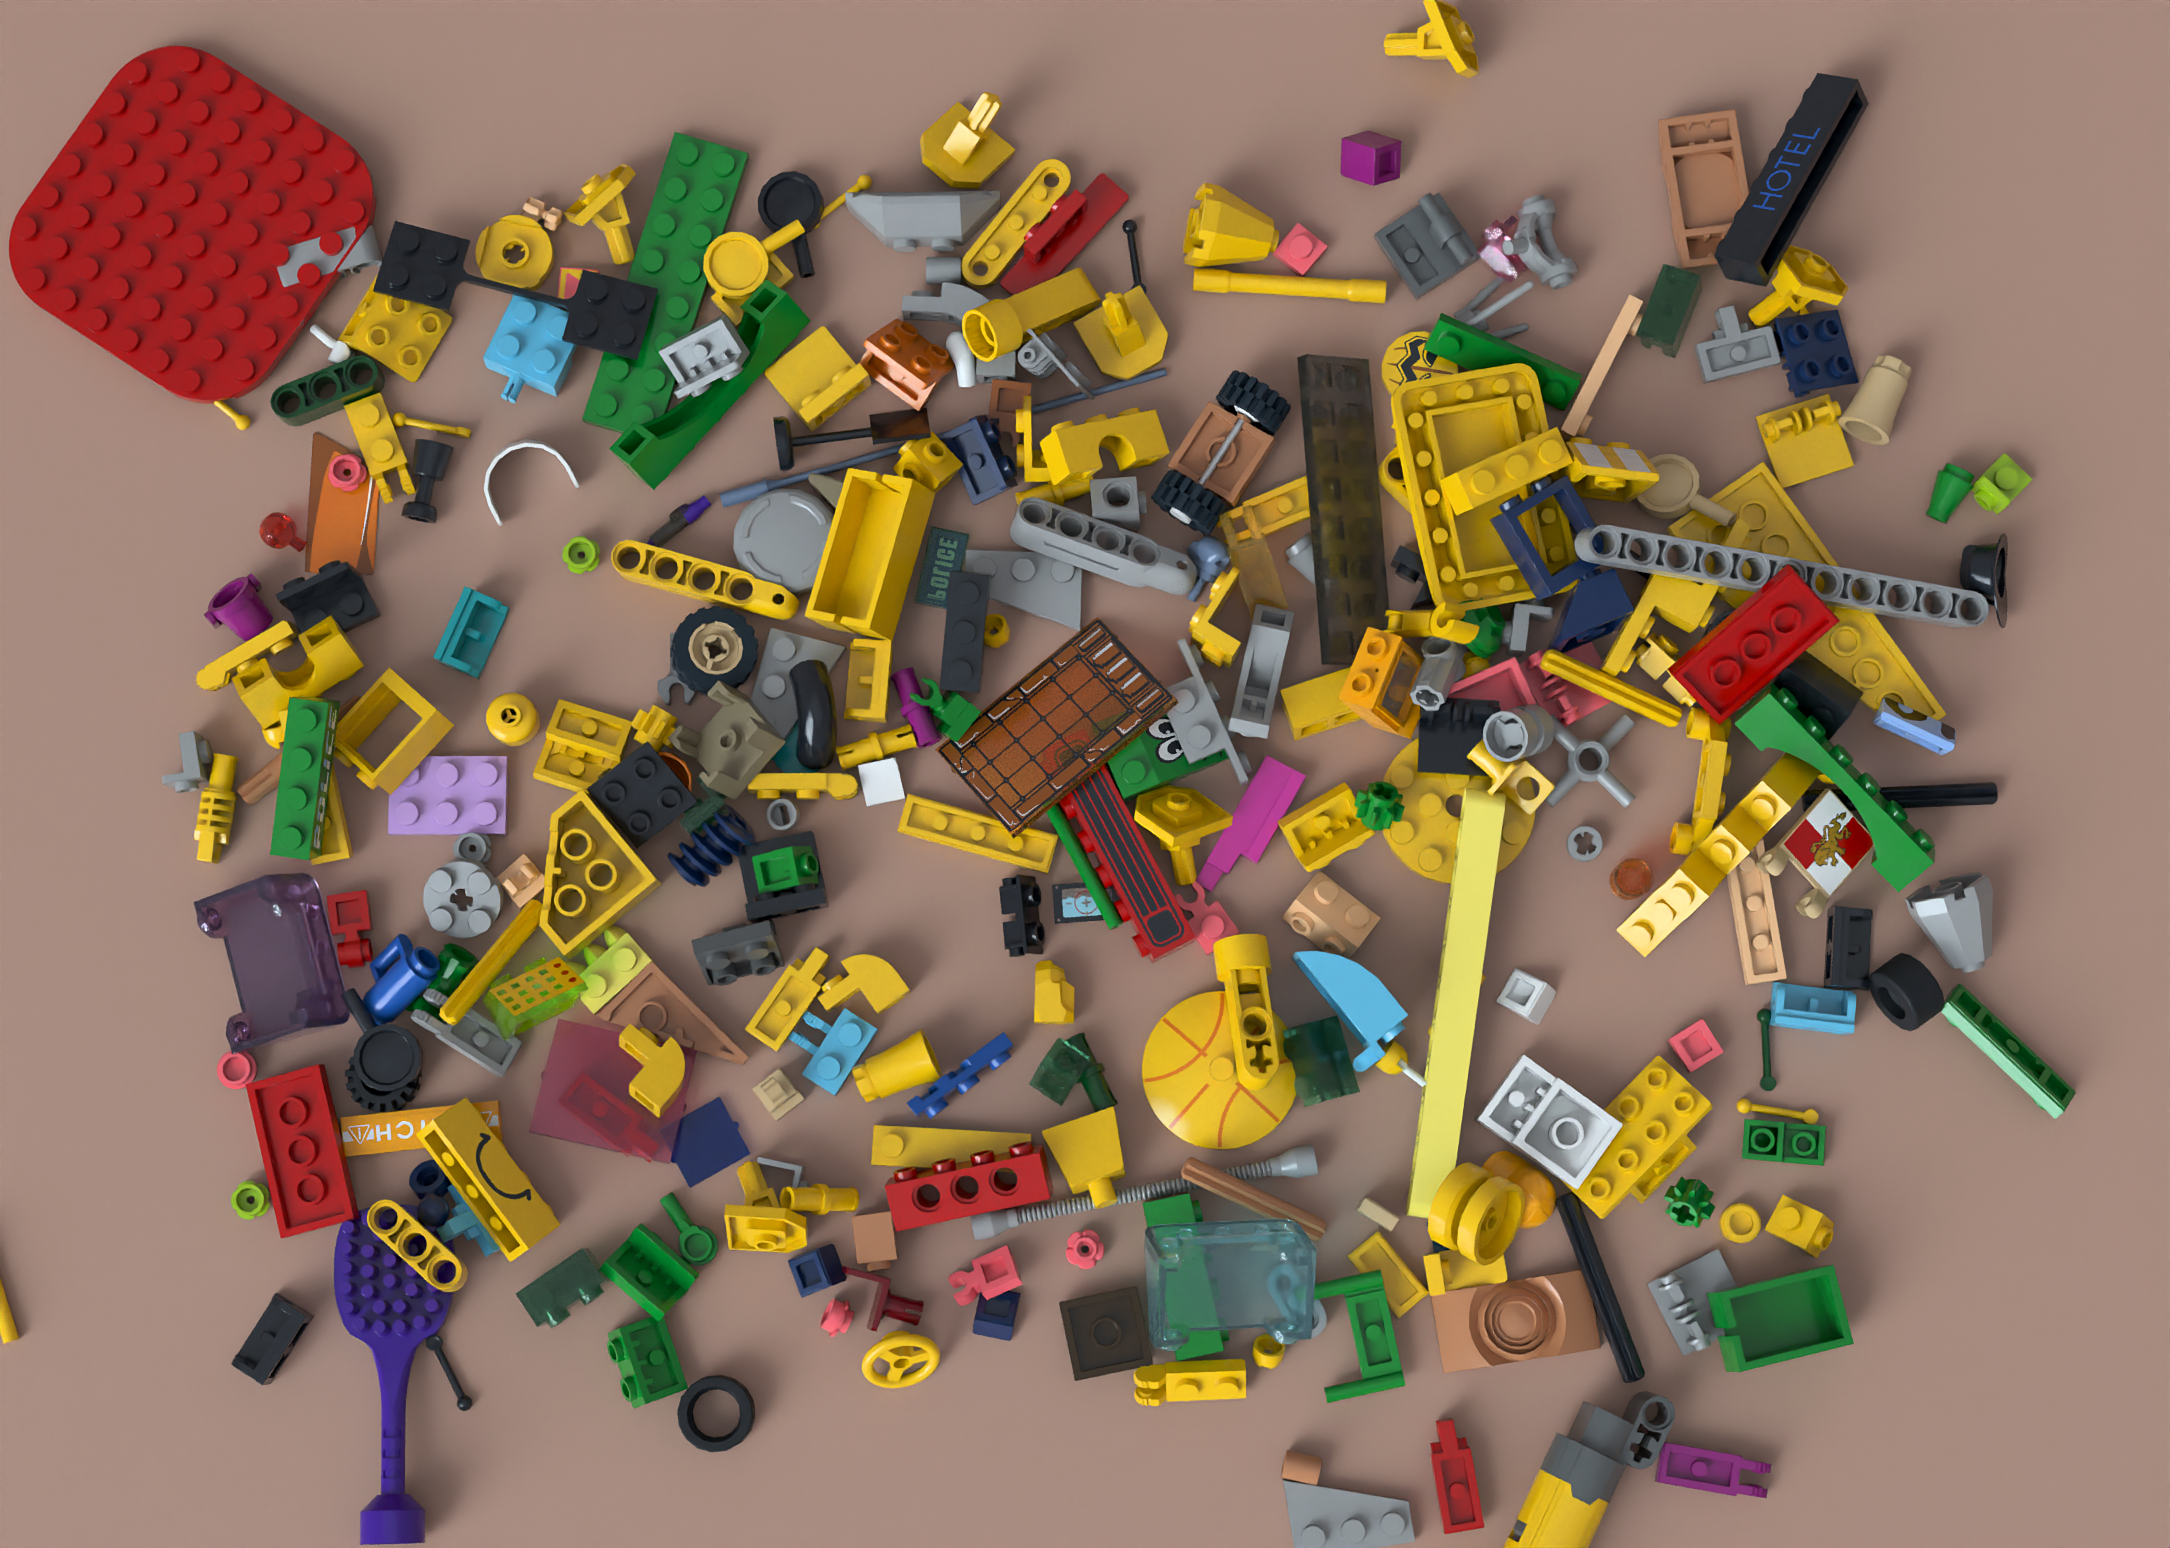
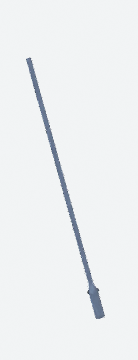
M1165 368L1139 375L1129 381L1122 380L1089 391L1093 396H1098L1167 376ZM1080 392L1032 406V414L1081 401L1089 397ZM991 418L996 425L999 424V419ZM942 432V433L935 434V435H936L941 441H943L944 439H943V437H942V434H944V433H946V432ZM904 444L784 479L766 480L763 478V481L721 492L719 495L723 508L753 500L762 494L787 485L808 480L809 474H812V472L825 475L898 454V451Z

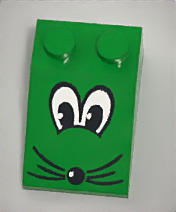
M1164 707L1160 708L1103 755L1114 784L1124 803L1136 799L1140 794L1169 785L1228 760L1225 750H1222L1189 765ZM1123 714L1097 724V726L1101 730H1105ZM1126 714L1124 717H1122L1118 722H1116L1112 727H1110V728L1106 731V733H1107L1109 730H1111L1112 728H1114V726H1116L1120 721H1122V720H1123L1126 716H1128L1129 714ZM1093 726V735L1097 737L1100 731Z

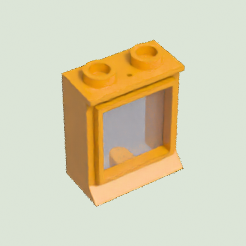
M1367 627L1338 699L1372 727L1411 739L1420 717V705L1413 703L1410 692L1424 659L1403 641V637Z

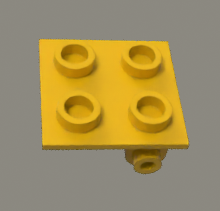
M1829 394L1755 417L1776 479L1783 489L1854 466L1843 432L1838 424L1837 416L1841 415L1840 406L1837 401H1831Z

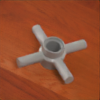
M1552 714L1554 738L1569 752L1567 756L1569 770L1554 784L1555 789L1544 801L1553 808L1579 781H1598L1626 808L1636 796L1608 770L1610 766L1608 752L1635 726V723L1624 714L1598 741H1579ZM1589 751L1595 754L1598 759L1596 770L1588 771L1580 765L1579 755L1581 752Z

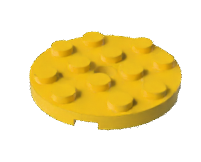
M1417 738L1400 751L1383 777V782L1392 784L1398 790V794L1403 795L1401 804L1405 808L1401 821H1392L1390 829L1386 828L1382 830V833L1394 855L1408 869L1425 879L1442 884H1451L1460 817H1454L1447 812L1446 801L1451 796L1463 798L1465 788L1488 791L1493 785L1492 781L1494 779L1489 776L1417 772L1419 738ZM1524 777L1518 783V791L1525 799L1535 798L1530 777ZM1507 795L1496 874L1505 869L1520 854L1529 839L1535 819V812L1532 814L1526 813Z

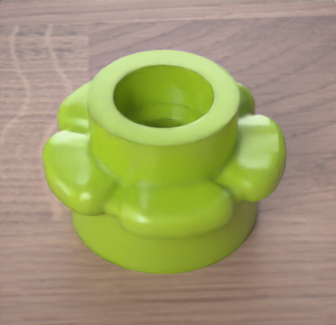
M576 536L563 548L562 558L568 564V569L573 573L583 574L584 571L591 572L600 562L598 558L600 548L594 540H588L585 536ZM580 552L585 553V557L583 559H580L578 557V554Z
M252 1180L244 1181L233 1192L231 1205L237 1211L238 1216L243 1219L252 1220L255 1216L261 1217L268 1211L270 1206L268 1202L270 1197L269 1190L262 1183L255 1184ZM250 1196H253L255 1199L253 1204L248 1203Z

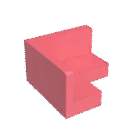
M1515 657L1452 684L1447 698L1499 701L1501 711L1526 704L1537 705Z

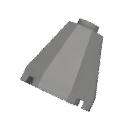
M1980 872L1949 877L1939 881L1941 886L1932 891L1930 890V885H1927L1905 898L1910 915L1950 967L1955 969L1961 968V971L1965 973L1985 966L1984 961L1992 955L1993 889L1988 875L1984 874L1982 876Z

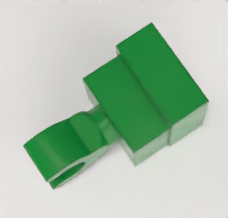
M923 677L922 681L929 686L928 695L921 698L919 695L911 692V699L920 705L931 707L930 713L941 721L936 727L937 730L946 738L958 742L980 715L981 711L958 693L947 690L942 696L939 693V687L936 682Z

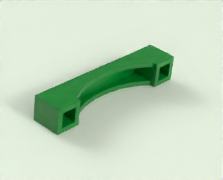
M766 279L740 307L744 313L737 333L750 352L742 364L743 370L727 381H724L722 377L712 381V386L704 393L696 397H692L690 394L673 409L643 424L634 421L609 448L637 478L653 490L669 476L670 472L695 448L696 444L720 421L730 407L811 321L785 291Z
M1772 682L1737 712L1734 724L1761 752L1770 747L1806 761L1829 777L1848 796L1859 811L1871 834L1875 847L1871 865L1897 892H1900L1934 863V841L1923 829L1919 828L1916 831L1906 820L1908 819L1907 813L1896 801L1888 802L1879 793L1881 788L1877 781L1867 772L1861 774L1851 764L1853 758L1849 752L1840 744L1834 746L1824 736L1826 734L1824 727L1813 716L1807 718L1797 708L1799 705L1798 701L1786 688L1779 690Z

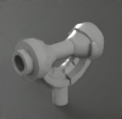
M1544 195L1528 198L1522 202L1523 208L1517 212L1519 223L1513 235L1514 239L1503 242V252L1506 255L1518 254L1522 262L1531 271L1539 275L1542 285H1550L1552 290L1568 286L1574 282L1572 277L1578 273V268L1571 257L1567 258L1558 250L1551 230L1553 219L1556 216L1554 200L1545 199ZM1536 235L1538 237L1541 248L1539 247L1538 243L1536 244Z

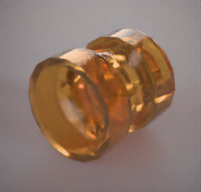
M1637 858L1626 859L1614 867L1609 877L1610 889L1614 895L1628 901L1635 900L1648 892L1653 883L1652 869L1646 862Z

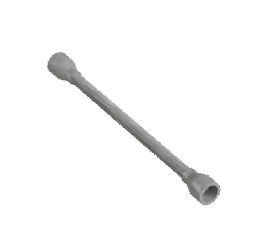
M1312 1144L1293 1147L1277 1157L1268 1158L1265 1163L1261 1161L1260 1164L1256 1162L1255 1165L1251 1163L1250 1166L1246 1164L1245 1167L1241 1165L1240 1168L1236 1166L1235 1169L1234 1167H1231L1230 1170L1226 1168L1225 1171L1221 1169V1171L1240 1180L1243 1179V1181H1246L1247 1178L1251 1180L1252 1177L1256 1179L1257 1176L1261 1178L1262 1175L1266 1177L1267 1174L1268 1176L1272 1175V1177L1288 1176L1294 1178L1318 1175ZM1181 1177V1179L1176 1178V1180L1171 1179V1181L1166 1180V1182L1161 1181V1183L1156 1182V1184L1151 1183V1185L1148 1183L1146 1186L1143 1184L1141 1187L1137 1185L1136 1188L1132 1186L1131 1189L1127 1187L1126 1190L1122 1188L1121 1191L1117 1189L1115 1193L1118 1201L1113 1205L1116 1206L1117 1203L1121 1205L1122 1202L1126 1204L1127 1201L1131 1203L1132 1200L1137 1202V1199L1142 1201V1198L1147 1200V1197L1152 1199V1196L1157 1198V1195L1162 1197V1194L1167 1196V1194L1172 1195V1193L1177 1194V1192L1182 1193V1191L1202 1189V1187ZM1087 1195L1086 1198L1082 1196L1081 1199L1076 1197V1200L1071 1198V1201L1066 1199V1202L1061 1200V1203L1056 1201V1204L1051 1202V1204L1046 1203V1205L1041 1204V1206L1036 1205V1207L1031 1206V1208L1026 1207V1209L1021 1208V1210L1016 1209V1207L1000 1209L970 1217L974 1238L977 1241L996 1237L1009 1228L1019 1227V1224H1022V1222L1027 1223V1221L1032 1222V1220L1037 1221V1219L1042 1220V1218L1047 1219V1217L1052 1218V1216L1057 1217V1215L1062 1216V1214L1067 1215V1213L1070 1215L1072 1212L1074 1214L1077 1213V1211L1081 1213L1082 1210L1086 1212L1087 1209L1091 1211L1092 1208L1094 1210L1096 1208L1092 1197Z

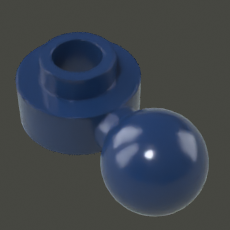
M428 1160L419 1164L412 1171L409 1178L411 1189L421 1200L417 1208L418 1217L422 1223L428 1226H439L449 1216V1205L443 1196L449 1191L447 1187L452 1183L435 1160Z

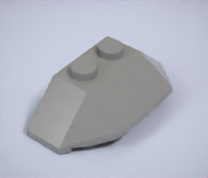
M1000 190L845 192L848 211L886 247H893V250L897 252H913L916 250V247H932L933 251L938 252L953 251L955 246H964L1001 209Z

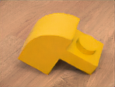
M860 954L841 961L850 975L843 979L839 974L821 987L824 993L818 999L826 1011L830 1013L859 991H862L875 1011L881 1015L909 995L911 991L888 962L877 956Z
M629 1024L619 1035V1046L644 1066L629 1083V1094L660 1118L681 1092L685 1072L684 1055L678 1043L671 1036L660 1048L657 1046L659 1043L658 1039L650 1031L643 1027L638 1030Z

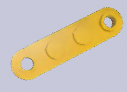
M1047 159L1040 162L965 254L961 262L963 279L969 286L976 289H985L992 286L1023 249L1026 243L1024 236L1029 229L1037 222L1043 224L1051 214L1050 209L1060 196L1067 194L1071 185V175L1068 167L1063 162L1056 159ZM1048 177H1055L1059 181L1055 187H1048L1044 182ZM978 265H984L988 268V271L985 275L978 276L974 273V268Z

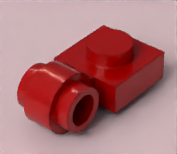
M361 890L327 895L331 934L333 936L345 935L346 937L344 942L337 943L340 965H348L349 969L365 967L366 962L373 961L370 938L363 939L359 933L373 930L368 891Z

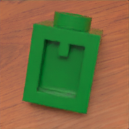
M789 846L752 857L759 894L773 891L777 893L803 884L815 883L816 885L819 883L817 875L818 861L813 854L811 846Z

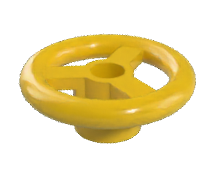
M893 1331L885 1335L881 1341L867 1351L862 1360V1372L867 1380L880 1387L902 1388L923 1381L936 1370L940 1362V1350L937 1344L928 1337L910 1334L907 1331ZM914 1346L920 1347L922 1349L915 1351ZM878 1357L889 1362L890 1369L887 1375H882L875 1371L874 1362ZM927 1360L918 1370L902 1375L903 1371L910 1368L913 1364Z

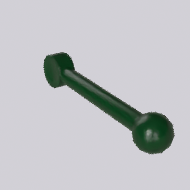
M1763 1008L1757 1013V1020L1761 1023L1764 1075L1759 1084L1764 1091H1772L1776 1087V1080L1771 1076L1769 1036L1771 1011Z

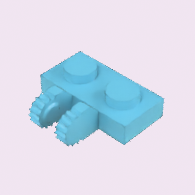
M846 1008L843 1009L833 1026H830L806 1010L802 1017L805 1023L814 1029H820L827 1036L820 1047L809 1042V1039L799 1032L795 1033L792 1031L788 1039L814 1055L802 1075L836 1096L852 1072V1067L856 1066L878 1032V1029Z

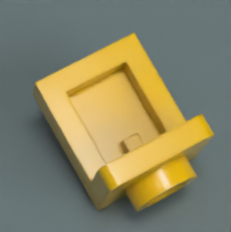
M1782 1195L1764 1230L1804 1250L1810 1256L1818 1258L1821 1251L1826 1250L1833 1239L1834 1223L1823 1213Z

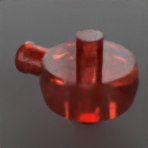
M274 512L262 520L259 534L268 546L275 549H283L290 545L297 552H301L306 545V541L296 536V525L286 514Z

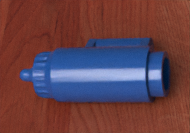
M399 934L370 963V969L376 983L365 993L362 1001L376 1024L381 1025L393 1022L437 978V971L440 969L439 960L430 950L420 946L414 949L410 939L404 934ZM399 956H401V958L387 971V968H388Z

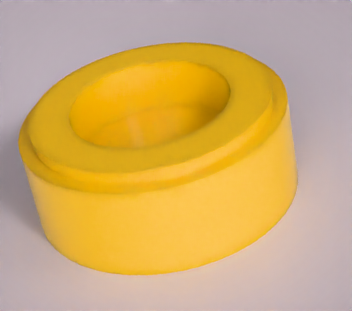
M1736 1203L1729 1205L1723 1210L1719 1219V1227L1724 1237L1729 1241L1746 1243L1758 1235L1761 1228V1219L1758 1212L1752 1206Z

